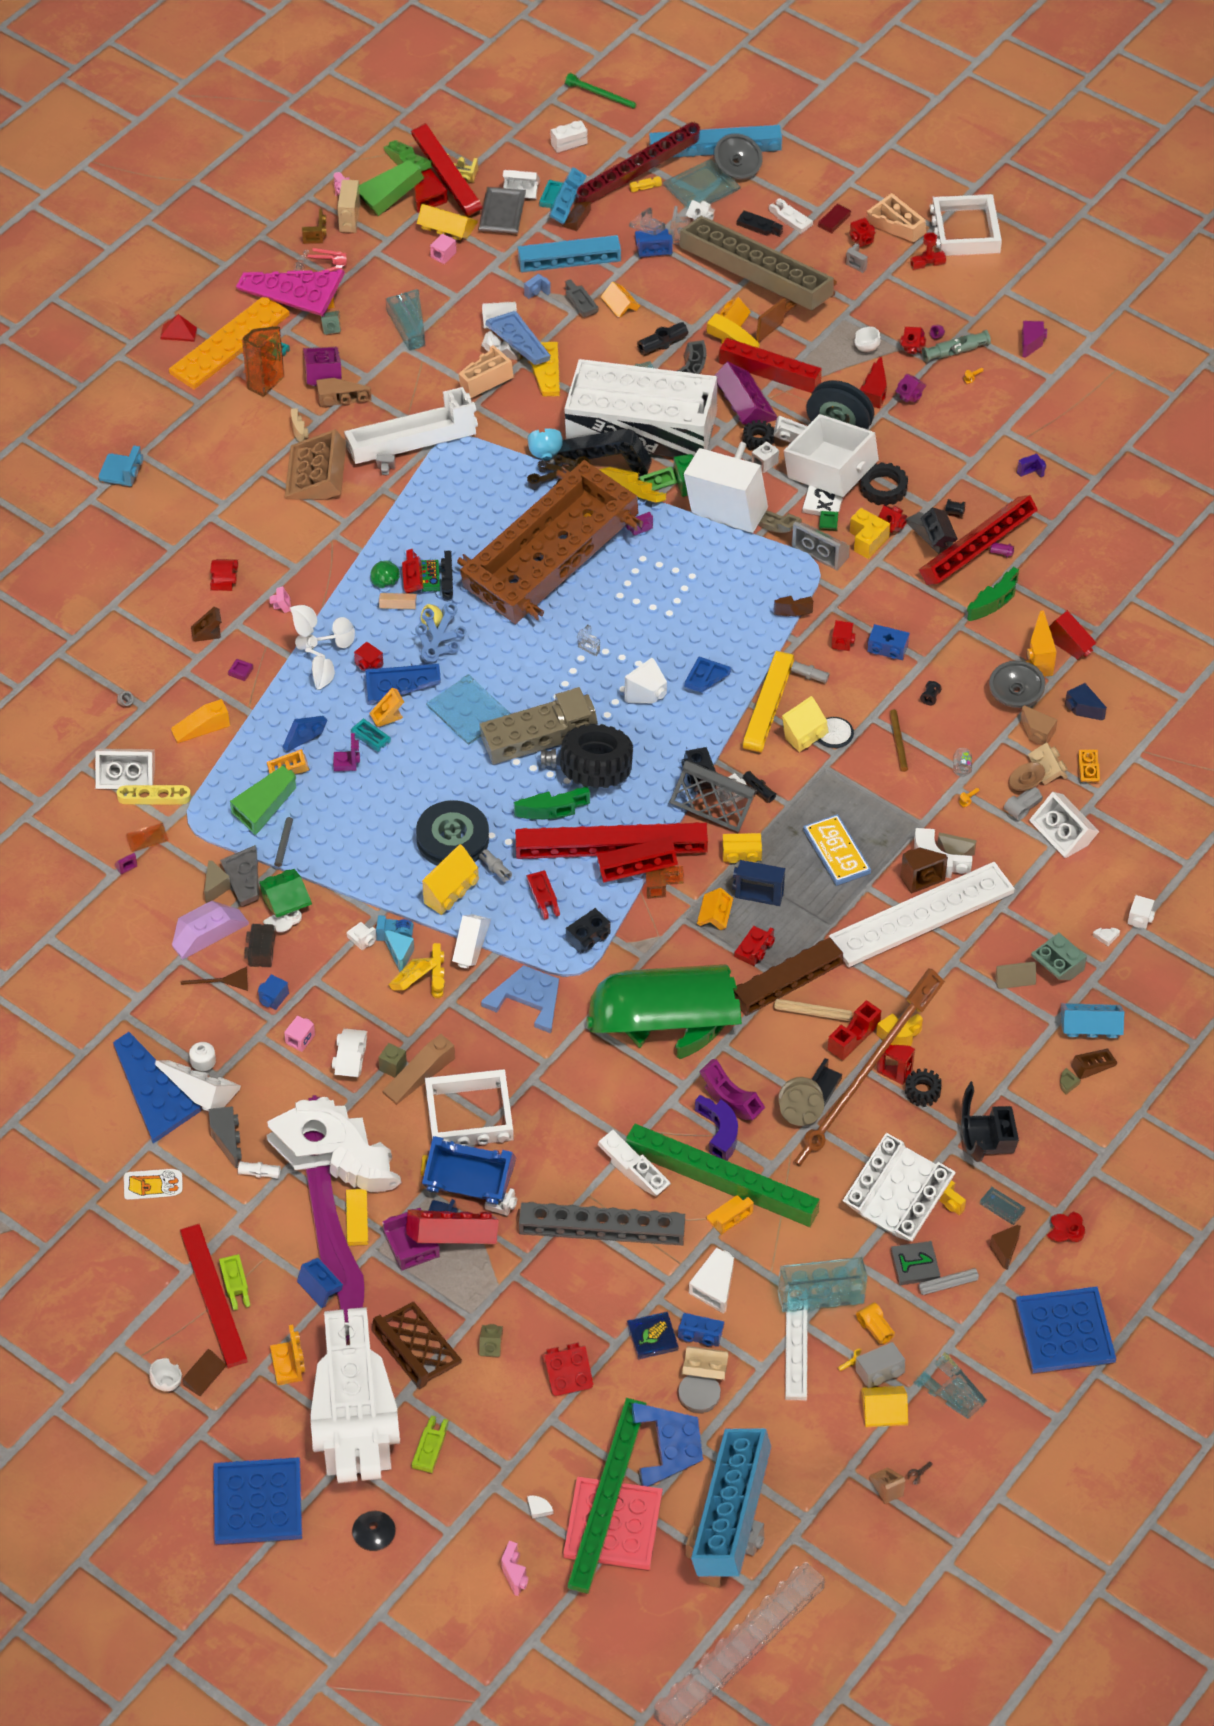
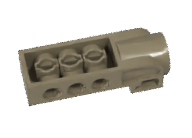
M580 687L555 694L556 699L553 702L479 723L481 739L492 765L534 753L541 749L560 745L564 736L573 728H579L580 725H598L596 711L589 695H583Z

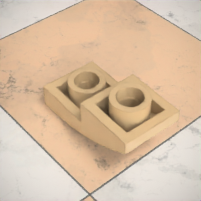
M298 408L291 409L293 432L297 441L302 442L309 437L308 428H305L302 416L298 415Z

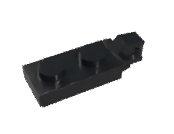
M745 210L736 221L737 226L765 236L773 234L780 237L783 233V225Z

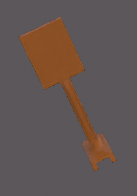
M783 298L759 316L756 340L760 342L783 324L785 313L794 308L797 303L791 300L786 303V299Z

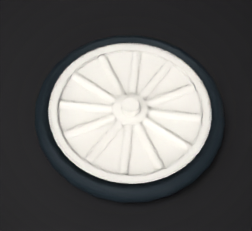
M827 717L829 733L823 738L818 739V741L830 748H840L849 744L854 736L852 725L840 717Z

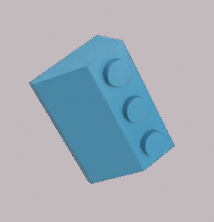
M1061 1003L1062 1031L1067 1036L1078 1037L1079 1034H1087V1037L1095 1038L1101 1034L1106 1035L1108 1038H1118V1035H1124V1010L1121 1005Z

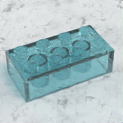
M863 1258L780 1266L778 1296L782 1312L864 1303L867 1273Z

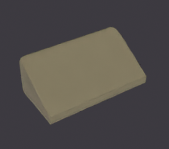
M1026 962L997 966L995 974L997 988L1004 989L1035 985L1036 963Z

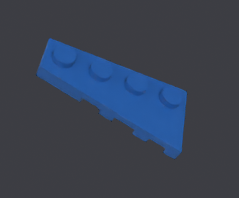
M439 664L365 670L368 705L380 702L391 688L397 689L400 695H404L441 683Z

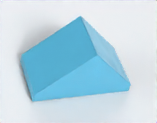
M387 930L385 931V943L401 972L414 951V938Z

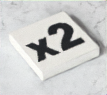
M809 485L802 513L820 516L821 511L839 512L843 497Z

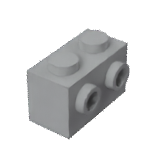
M891 1342L856 1357V1372L867 1388H870L905 1373V1358L895 1344Z

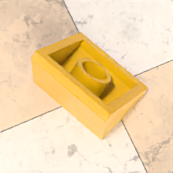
M904 1386L861 1388L865 1427L908 1425L907 1392Z

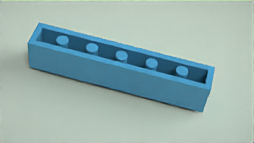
M618 235L518 246V260L521 273L620 262L621 247Z

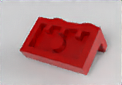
M753 925L734 952V957L755 966L758 961H762L767 948H771L774 944V929L770 927L766 932Z

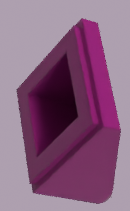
M135 853L115 863V867L120 874L137 867Z

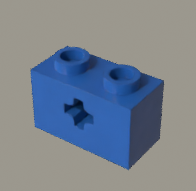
M874 624L868 640L867 652L903 660L909 645L910 633Z

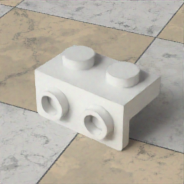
M516 302L482 304L484 328L490 329L485 325L487 319L512 311L517 312Z
M779 415L776 419L773 436L792 443L807 426Z

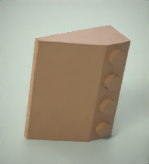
M336 429L290 446L285 490L286 499H328L341 494L346 441Z

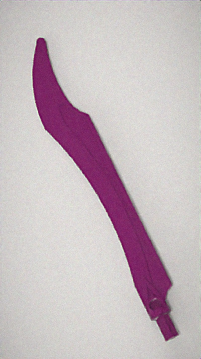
M313 1095L312 1098H308V1101H314L320 1097ZM308 1131L303 1134L307 1140L316 1142L325 1137L319 1131ZM330 1165L306 1169L319 1256L324 1265L343 1284L342 1290L336 1294L340 1310L344 1311V1321L348 1323V1309L363 1308L364 1276L352 1255L340 1225L333 1197ZM346 1335V1345L350 1339V1335Z

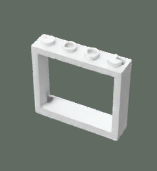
M993 194L933 197V204H930V214H933L932 226H935L934 233L937 235L936 248H939V252L944 251L945 256L1000 253L1002 240ZM985 209L991 238L946 240L941 211Z
M505 1069L425 1078L432 1139L433 1136L444 1138L443 1141H453L464 1146L486 1145L495 1142L504 1143V1141L514 1140ZM501 1088L506 1125L438 1132L433 1095Z

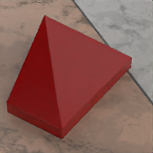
M177 314L163 325L160 338L162 340L195 342L197 327L180 314Z

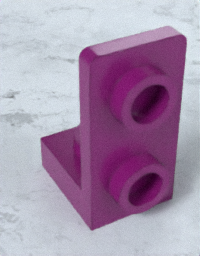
M351 733V751L334 752V771H357V763H360V752H356L359 751V740H355V733Z

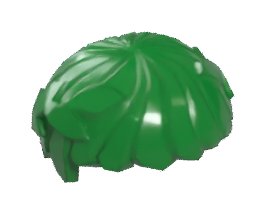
M380 561L371 569V582L380 588L390 584L394 586L395 581H398L400 578L399 568L391 561Z

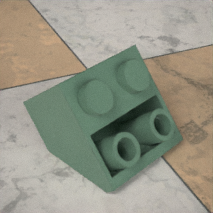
M1057 933L1031 953L1033 958L1059 980H1072L1085 970L1087 956L1061 933Z

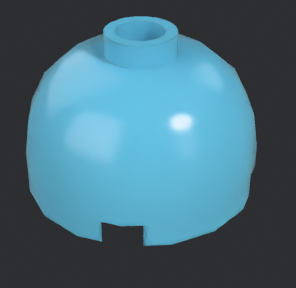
M548 428L545 429V432L540 433L539 430H535L527 437L528 447L532 455L544 461L554 458L562 447V435L556 429Z

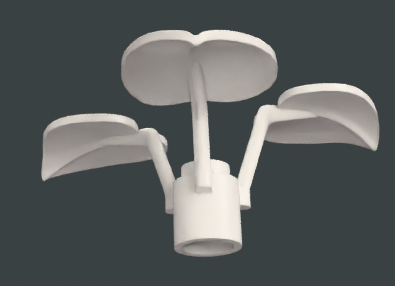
M305 605L292 606L290 610L293 615L294 626L300 635L296 638V647L299 650H305L306 653L310 652L317 655L312 662V673L316 690H319L333 680L335 670L330 659H325L324 654L312 649L315 648L318 641L335 638L337 647L347 648L354 641L355 629L347 618L340 617L334 621L332 626L335 635L316 638L312 635L314 632L313 627L317 625V616L314 610Z

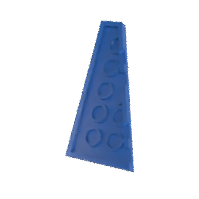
M127 1032L113 1042L153 1144L201 1112V1106L191 1100L155 1065L156 1059L130 1032Z

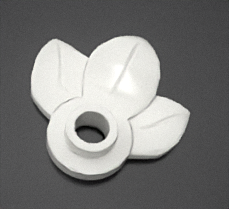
M299 910L277 918L275 915H272L263 920V924L269 928H276V932H285L292 925L299 923L302 915Z

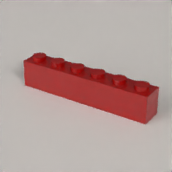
M729 338L724 340L719 349V364L724 365L728 361L748 371L750 374L812 393L815 387L821 383L822 368Z

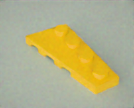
M540 342L550 354V360L537 365L530 361L529 363H531L532 371L536 376L542 397L560 396L558 342Z

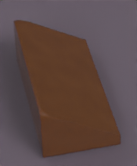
M591 202L576 203L565 223L562 224V227L578 231L591 211Z
M207 1349L183 1377V1385L201 1396L225 1369L226 1364L213 1351Z

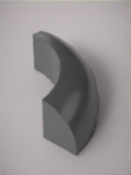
M704 340L687 343L684 353L685 366L677 370L678 372L694 374L702 372L707 356Z

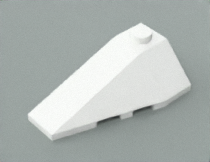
M156 1060L155 1063L191 1100L201 1105L202 1109L206 1111L225 1107L241 1087V1085L218 1077V1079L208 1077L209 1073L203 1071H191V1067L170 1060Z

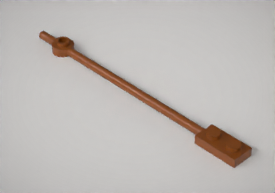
M927 969L907 996L906 1000L910 1005L817 1130L811 1129L805 1134V1147L794 1160L795 1164L801 1166L812 1150H820L824 1146L826 1140L824 1133L915 1010L923 1012L945 981L933 969Z

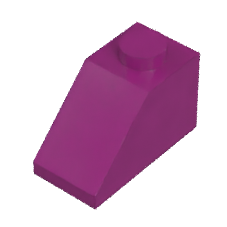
M1023 321L1022 357L1026 358L1043 346V340L1047 339V329L1044 328V321Z

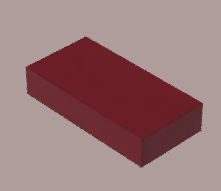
M837 203L818 222V227L832 234L851 216V210Z

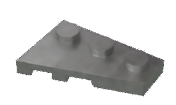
M256 845L220 860L226 874L230 877V883L241 907L258 900L259 882Z

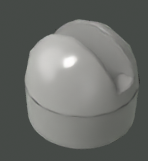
M123 691L117 696V701L122 706H129L133 703L134 697L129 691Z

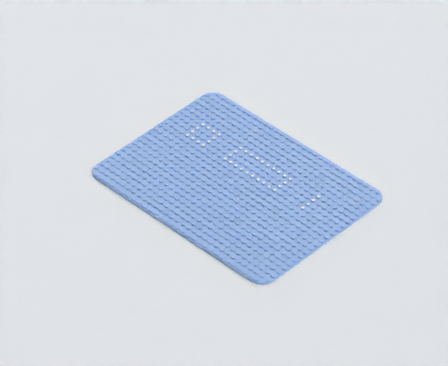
M467 436L436 444L430 450L317 615V625L313 627L314 632L312 633L316 638L335 635L332 626L334 621L340 617L347 618L355 629L354 641L347 648L337 647L335 638L318 641L315 648L312 649L324 654L325 659L332 661L335 670L333 680L323 688L316 690L312 673V662L317 655L310 652L306 653L305 650H299L295 647L191 799L187 809L188 825L196 836L210 844L234 853L256 845L258 862L283 872L295 869L304 880L454 938H458L463 915L474 914L490 918L491 922L482 945L483 949L551 975L561 977L577 976L593 969L602 959L652 871L603 883L597 856L516 859L515 829L681 823L688 810L669 802L683 771L681 760L684 758L685 751L707 747L713 765H715L767 676L776 650H782L801 617L775 615L773 612L774 600L792 596L794 601L809 596L813 597L818 588L821 574L815 560L808 553L744 530L726 526L725 524L716 523L708 518L697 516L692 512L664 502L655 503L637 497L639 511L637 516L650 512L653 515V528L634 536L624 526L537 605L540 609L544 610L542 617L538 615L539 620H536L528 613L517 624H514L463 587L460 571L463 566L459 565L457 561L459 557L463 559L462 554L473 559L551 490L559 478L542 483L538 489L532 490L527 485L528 475L536 473L543 476L553 472L549 470L546 472L538 471V462L542 460L479 438ZM561 535L559 538H560V539H565V538H567L568 536H567V535ZM413 548V551L421 560H439L440 591L422 592V589L408 593L417 594L416 609L379 608L380 593L407 594L404 591L402 562L407 560L406 550ZM444 551L452 552L453 598L450 600H445L442 597L441 572H445V569H441V558H444ZM537 557V558H535L534 560H535V561H538V560L541 561L543 558H542V557ZM391 561L399 568L400 578L398 581H395L394 586L390 584L380 588L371 582V569L376 563ZM512 579L509 582L516 583L518 582V580ZM446 603H454L457 606L458 612L450 619L444 633L453 631L458 626L465 627L467 632L463 638H453L439 642L438 647L447 646L451 641L455 640L460 644V648L456 653L449 652L439 655L435 662H425L421 657L423 645L419 635L415 632L417 625L422 623L421 612L427 604L435 605L442 611ZM427 629L426 636L431 644L433 638ZM365 642H369L383 652L384 665L381 668L439 664L441 683L401 695L404 703L399 708V711L403 718L381 727L376 726L370 715V712L379 702L368 705L366 672L362 671L355 664L354 651ZM698 657L732 667L731 673L702 693L684 687V682ZM650 658H653L667 681V694L664 698L659 699L653 704L627 703L625 701V676ZM580 687L583 695L588 694L593 703L598 725L604 724L607 727H615L616 730L620 729L633 743L631 773L622 783L619 782L616 786L611 785L609 788H593L588 786L590 790V804L575 808V815L556 819H525L515 817L513 803L515 801L548 791L553 797L560 793L583 788L584 786L580 783H574L572 779L569 780L562 772L560 766L562 744L545 749L546 751L556 749V768L551 766L541 768V750L492 765L481 739L479 723L553 702L556 699L555 694ZM323 715L328 721L321 735L288 752L285 751L283 744L294 719ZM363 718L391 737V742L386 743V746L384 748L381 747V750L377 752L355 736V740H359V751L356 752H360V763H357V771H334V752L351 751V728ZM302 749L310 770L295 774L296 789L256 835L253 834L231 813L230 800L270 774L267 765L268 761ZM687 773L684 778L686 787L691 786L687 780ZM693 788L687 789L691 797V800L694 799L699 792H694ZM685 790L678 793L675 801L680 803L689 801ZM458 800L474 805L485 815L489 824V844L487 849L496 858L502 860L503 865L512 872V877L510 878L505 874L509 880L503 882L496 873H492L489 870V867L482 860H477L475 864L478 866L479 880L476 885L471 886L465 895L453 904L450 910H446L440 915L424 904L422 880L437 865L430 863L420 853L417 847L416 825L421 814L430 806L442 801ZM287 817L293 818V823L281 867H277L274 863L285 820ZM461 830L462 838L465 835V833ZM444 831L441 832V834H440L443 838H444ZM543 870L546 871L560 910V916L556 917L552 906H546L549 919L545 920L540 908L536 904L526 877L528 874ZM596 908L610 921V934L606 939L597 942L590 950L580 954L566 940V927Z

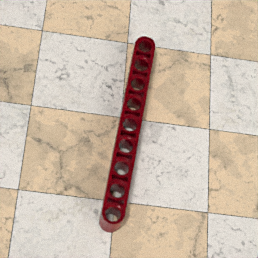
M690 122L580 185L577 188L576 202L590 201L592 204L697 143L700 139V125L696 122Z

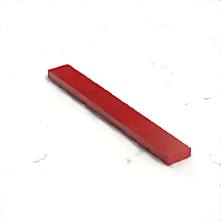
M196 1224L180 1229L182 1240L227 1368L247 1363V1356L201 1226Z

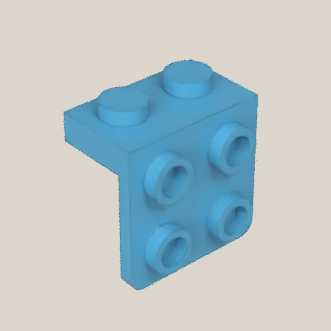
M133 445L129 456L108 454L99 473V480L132 486L135 477L138 475L140 465L143 463L144 457L141 454L140 446Z

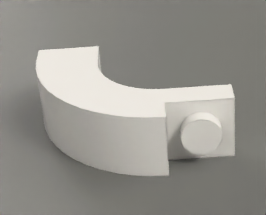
M915 829L914 849L921 847L947 855L945 878H951L952 872L960 874L971 872L972 856L947 854L941 851L935 844V829Z

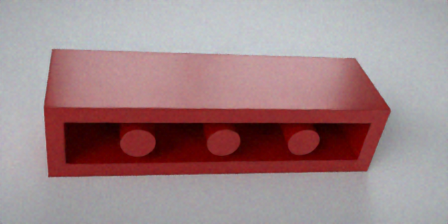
M672 836L597 854L603 883L678 865Z

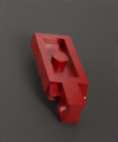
M413 548L406 550L407 560L402 562L404 591L407 594L423 589L421 559L415 554Z

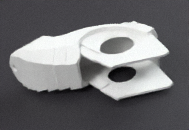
M321 1097L314 1101L300 1100L295 1103V1108L267 1121L268 1128L272 1131L267 1134V1141L294 1167V1170L330 1165V1173L336 1179L339 1176L345 1183H350L354 1188L358 1186L369 1192L393 1190L401 1184L400 1176L390 1171L391 1150L381 1142L369 1146L363 1118L349 1119L346 1107L335 1106L334 1100H329L328 1097ZM308 1131H319L325 1137L316 1142L307 1140L303 1134Z

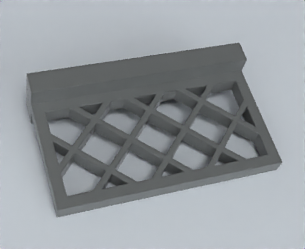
M688 760L685 761L683 771L669 803L740 832L758 790ZM686 773L693 775L695 784L686 787L684 782ZM707 781L711 783L714 791L703 794L700 784ZM697 785L701 796L691 800L687 789ZM726 789L731 798L721 802L717 791ZM685 790L689 801L684 803L675 801L678 793ZM715 793L718 803L709 807L705 796ZM740 796L747 798L746 806L738 809L735 798ZM702 798L706 808L700 811L696 810L693 801ZM732 800L736 811L726 814L722 804ZM720 805L724 816L715 818L712 816L710 809ZM734 813L738 814L740 820L737 827L729 823L727 816Z

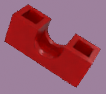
M866 1000L854 1011L853 1019L847 1027L841 1024L828 1036L827 1050L843 1061L877 1028V1023L881 1021L882 1010Z

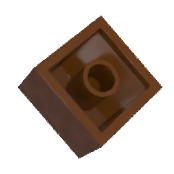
M921 847L904 853L900 877L910 893H915L945 881L948 857L946 854Z

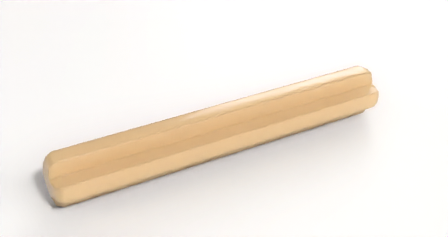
M776 999L774 1008L777 1010L851 1021L852 1011L782 999Z

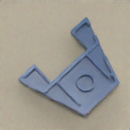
M523 965L481 1001V1007L498 1012L506 998L540 1010L541 1012L534 1022V1027L551 1033L559 978Z

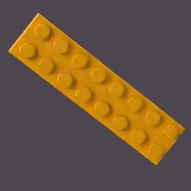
M261 297L170 367L169 374L193 390L249 348L260 334H267L289 317V310L269 298Z

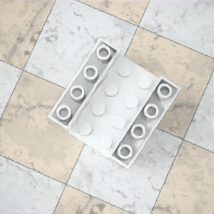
M886 1133L843 1199V1202L865 1219L896 1237L913 1241L956 1172L939 1162L935 1164L906 1148L904 1142Z

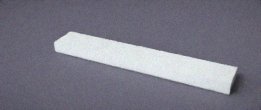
M807 1287L786 1288L785 1400L807 1401Z

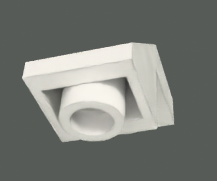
M491 331L485 334L482 346L488 352L490 347L494 345L509 359L518 360L521 353L505 340L502 342Z

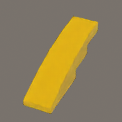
M613 467L599 469L639 498L655 503L666 500V493L653 491L652 483L638 480V473Z

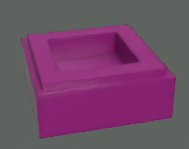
M236 659L229 669L228 675L246 681L253 670V664Z

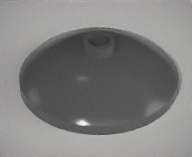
M736 133L722 137L715 146V163L720 171L728 177L739 180L751 178L759 171L762 165V152L757 143L748 136Z
M1018 660L1008 661L999 665L992 672L989 687L994 698L1000 703L1009 707L1021 708L1024 705L1030 706L1036 703L1042 697L1045 690V678L1042 672L1031 663Z

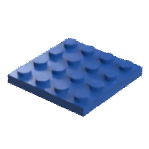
M1098 1286L1016 1297L1017 1311L1033 1373L1116 1362V1355Z
M300 1457L214 1463L215 1545L302 1539Z

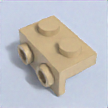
M1046 742L1028 754L1031 762L1040 763L1045 768V776L1042 780L1044 785L1060 775L1064 779L1068 778L1065 772L1068 769L1064 762L1059 760L1060 754L1055 746L1051 747Z

